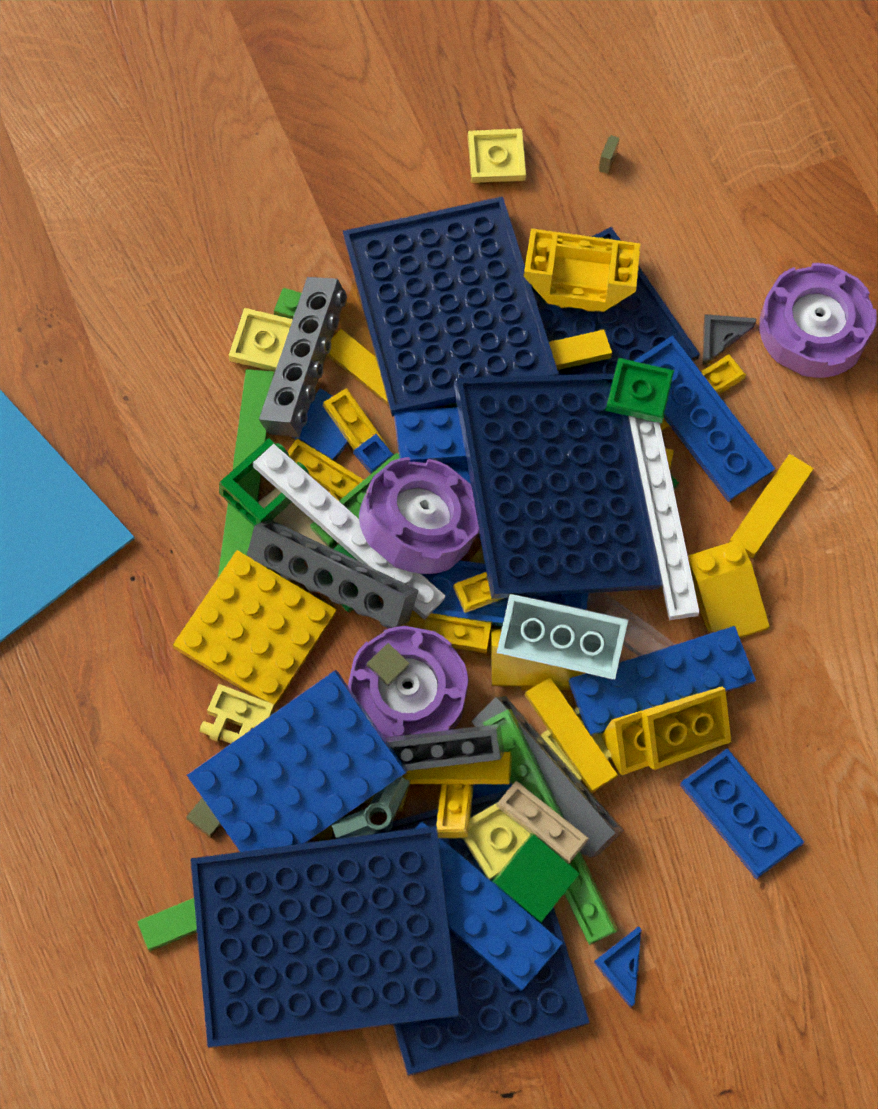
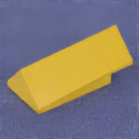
M491 629L492 686H521V690H529L551 677L559 690H571L568 682L569 679L585 674L584 672L497 653L502 629Z
M724 687L715 688L612 719L601 737L611 754L619 774L625 775L647 766L656 770L730 743L731 734L726 689Z

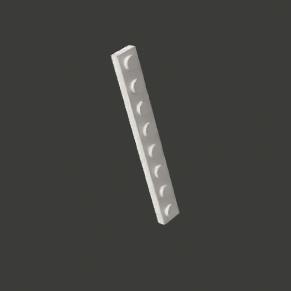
M628 416L669 620L699 616L697 598L660 423Z
M275 444L253 462V467L359 562L418 589L413 610L424 620L444 601L445 595L423 575L395 568L378 552L372 549L362 533L359 519Z

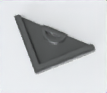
M705 314L702 364L707 365L754 328L756 318Z

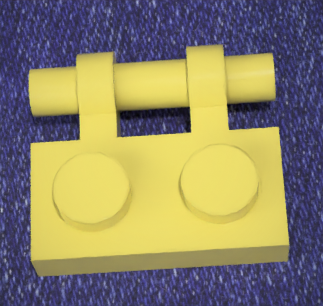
M218 684L207 709L209 715L217 718L214 724L203 721L199 732L209 735V739L216 742L222 740L231 744L271 716L275 709L274 704ZM227 721L242 727L239 734L224 729Z

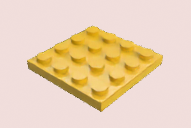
M237 550L173 643V648L249 695L272 703L275 707L335 616L337 610Z

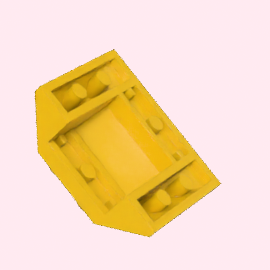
M531 228L524 277L548 304L561 308L573 307L590 312H604L636 292L640 243Z

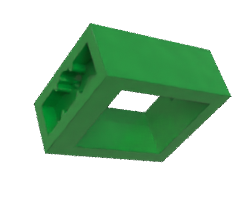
M270 438L219 482V494L253 526L268 519L273 520L292 503L281 492L263 508L237 484L254 469L253 462L275 444ZM275 444L289 457L288 451L281 444ZM297 462V463H296V464L299 465L306 473L309 474V471L307 470V468H306L302 463H300V462Z

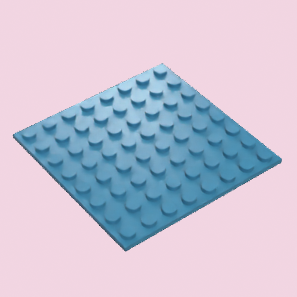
M0 390L1 643L135 538Z

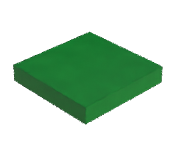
M618 358L606 411L662 424L674 370Z
M531 833L492 882L536 920L542 922L580 873Z

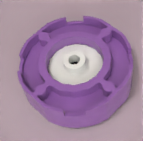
M812 263L811 267L798 270L793 267L787 270L774 283L765 298L761 311L759 329L765 348L776 362L802 376L822 378L847 371L859 360L870 341L876 325V309H873L868 297L870 292L857 277L830 264Z
M410 457L391 461L372 478L360 506L359 522L366 541L372 549L398 569L420 574H433L451 569L468 553L479 531L471 484L448 465L436 460L428 459L426 463L409 462Z
M398 626L384 630V633L366 642L358 650L353 659L348 687L383 737L387 738L454 730L462 718L468 688V675L464 661L461 660L452 644L442 635L430 630ZM387 643L410 663V666L389 686L367 667V662Z

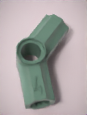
M400 776L377 792L366 809L343 817L331 824L336 839L389 832L392 829L394 817L410 785V781ZM375 813H384L387 816L384 824L377 826L370 822L371 817Z

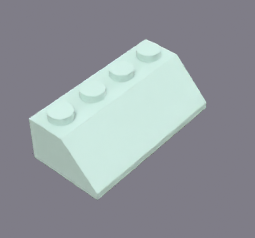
M510 594L497 653L615 679L628 619Z

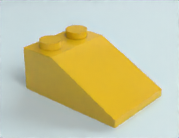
M741 539L688 555L698 608L709 634L735 626L739 638L769 629V622L754 570Z

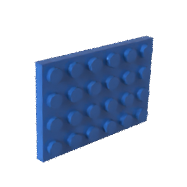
M335 670L190 772L187 777L238 850L244 852L306 843L405 774L407 769L341 675Z

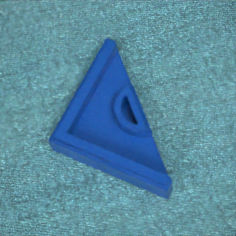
M639 926L594 961L596 967L630 1008L635 1005L642 931Z

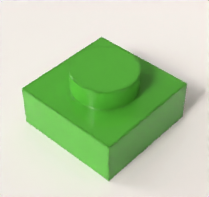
M283 287L274 309V315L293 319L302 293Z

